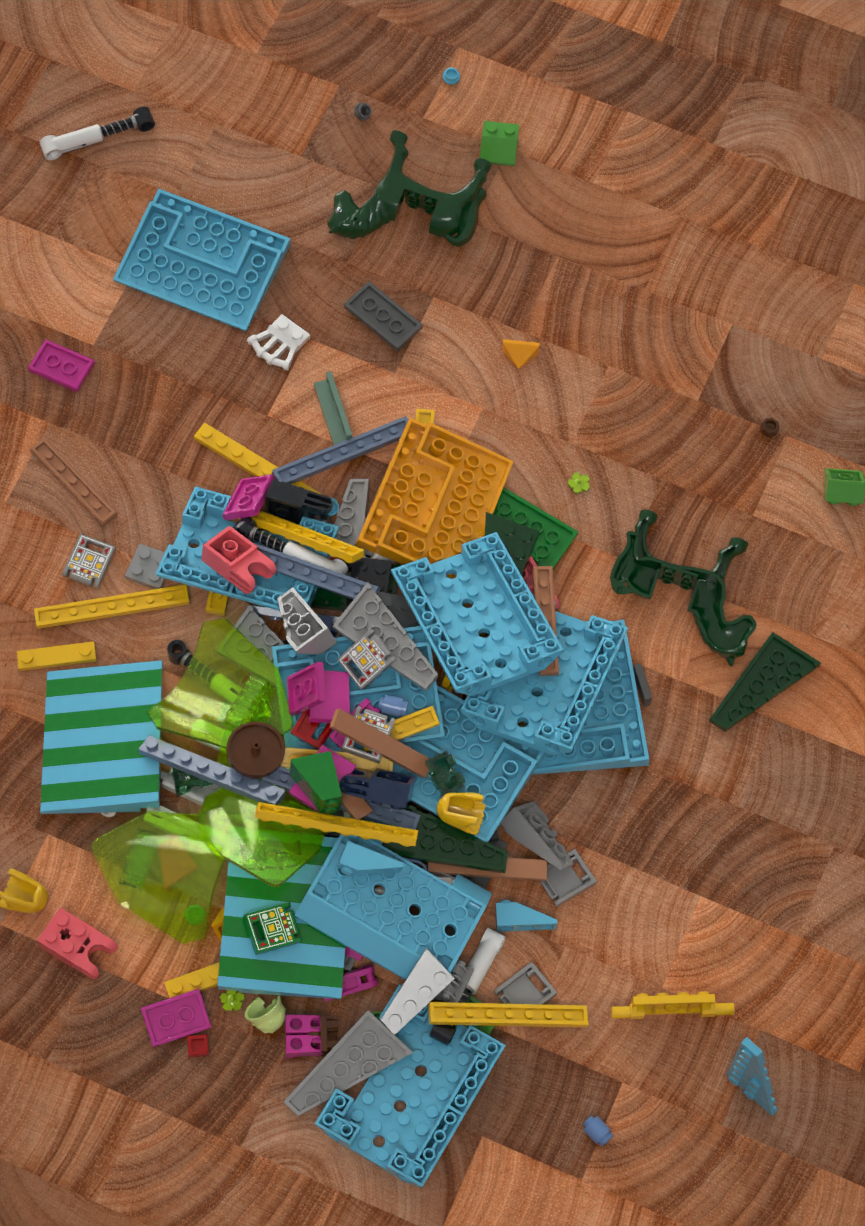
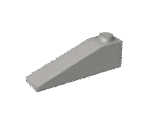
M291 588L277 598L284 621L283 625L286 630L287 641L297 654H322L337 643L328 627L294 588Z
M535 801L514 807L501 822L508 835L558 869L564 870L573 866V862L564 846L555 839L557 836L555 830H550L547 824L549 822L548 817Z

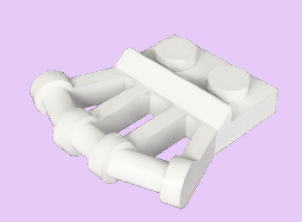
M281 314L272 325H269L266 331L257 335H251L247 342L256 351V356L265 359L268 365L279 366L283 370L289 371L295 353L310 339V334ZM271 336L272 338L261 347L258 342ZM277 342L282 344L273 354L270 355L268 353ZM287 349L290 350L285 361L278 359Z

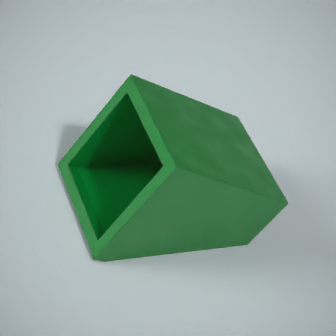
M331 751L291 759V778L319 813L333 814L337 812L341 806L342 794Z

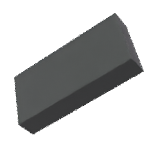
M636 664L633 667L636 686L643 707L649 706L652 695L642 664Z

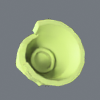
M280 995L277 997V1000L273 999L272 1003L266 1008L263 1006L265 1001L258 997L247 1007L245 1018L262 1032L273 1034L285 1022L286 1008L281 1002Z

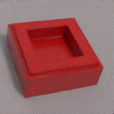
M207 1034L187 1036L189 1058L209 1056Z

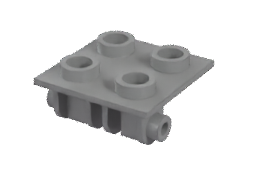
M458 960L451 971L455 979L434 999L459 1003L474 968L466 967L465 962Z

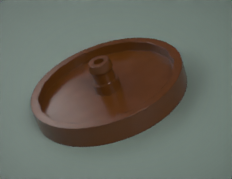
M248 722L240 725L231 733L226 748L227 759L232 768L245 777H267L277 771L283 762L285 754L284 740L274 727L263 722Z

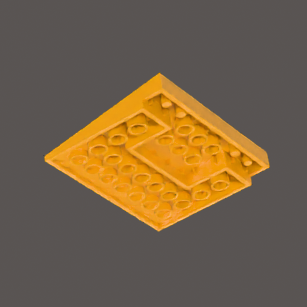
M410 417L403 429L354 546L402 564H408L427 557L430 564L461 554L462 544L484 537L486 512L493 514L514 461L431 422H428L426 425ZM454 574L447 575V577L450 579H454L457 577Z

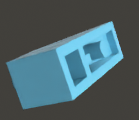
M348 841L337 868L343 874L349 876L352 874L369 875L401 872L405 863Z
M501 900L495 905L496 932L556 930L557 919L517 902Z

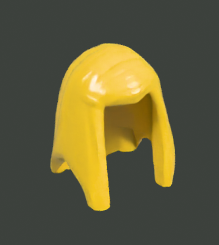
M447 793L437 803V814L445 823L467 833L477 835L483 822V811L486 808V805L482 803L484 796L478 793Z
M11 868L8 872V875L11 877L8 880L7 888H5L4 893L0 891V907L22 913H38L42 911L48 902L46 888L28 875Z

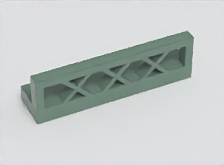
M326 372V380L315 382L314 389L332 443L336 445L351 439L352 432L332 372Z

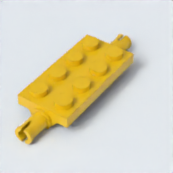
M707 991L698 992L696 995H689L688 992H680L677 995L658 993L656 996L640 993L633 996L629 1006H611L612 1019H644L645 1015L700 1013L701 1017H715L716 1015H734L735 1012L734 1003H716L715 994H709Z

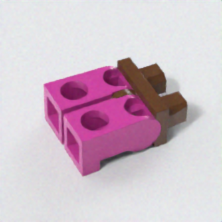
M286 1015V1059L300 1056H326L338 1043V1039H327V1033L338 1032V1020L327 1019V1015Z

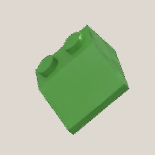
M484 121L480 158L489 161L491 164L515 166L519 124Z
M825 468L824 497L826 501L831 504L843 502L852 506L864 503L865 478L862 471Z

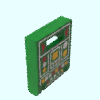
M290 902L251 912L243 916L255 955L302 942L301 937L294 938L300 932L293 911H285V909L291 907ZM258 922L265 939L261 942H258L253 927Z

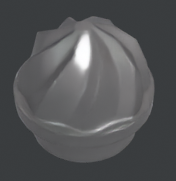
M364 102L358 103L354 108V115L359 120L368 119L372 112L371 107Z

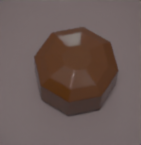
M766 418L761 423V432L765 436L773 437L778 433L779 423L774 418Z

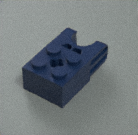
M355 768L352 774H346L342 777L339 786L344 794L371 800V803L375 805H383L384 803L391 805L390 807L393 809L402 810L411 801L416 777L376 768L374 772Z

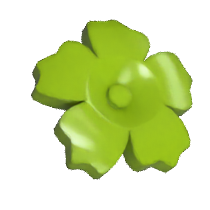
M574 472V475L571 477L572 479H568L567 484L571 489L573 488V492L576 494L582 493V490L587 492L590 489L588 483L590 478L588 475L583 474L580 476L579 472Z
M227 990V994L222 993L220 999L221 1003L224 1004L223 1009L225 1011H232L233 1009L238 1011L241 1010L242 1001L245 1000L244 994L237 993V991Z

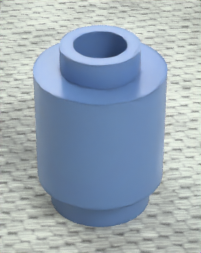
M385 694V698H380L378 709L382 710L381 714L398 718L400 716L404 717L408 701H405L404 698Z
M590 1116L583 1124L585 1126L583 1131L596 1144H600L602 1147L614 1136L611 1133V1129L598 1116L595 1118Z

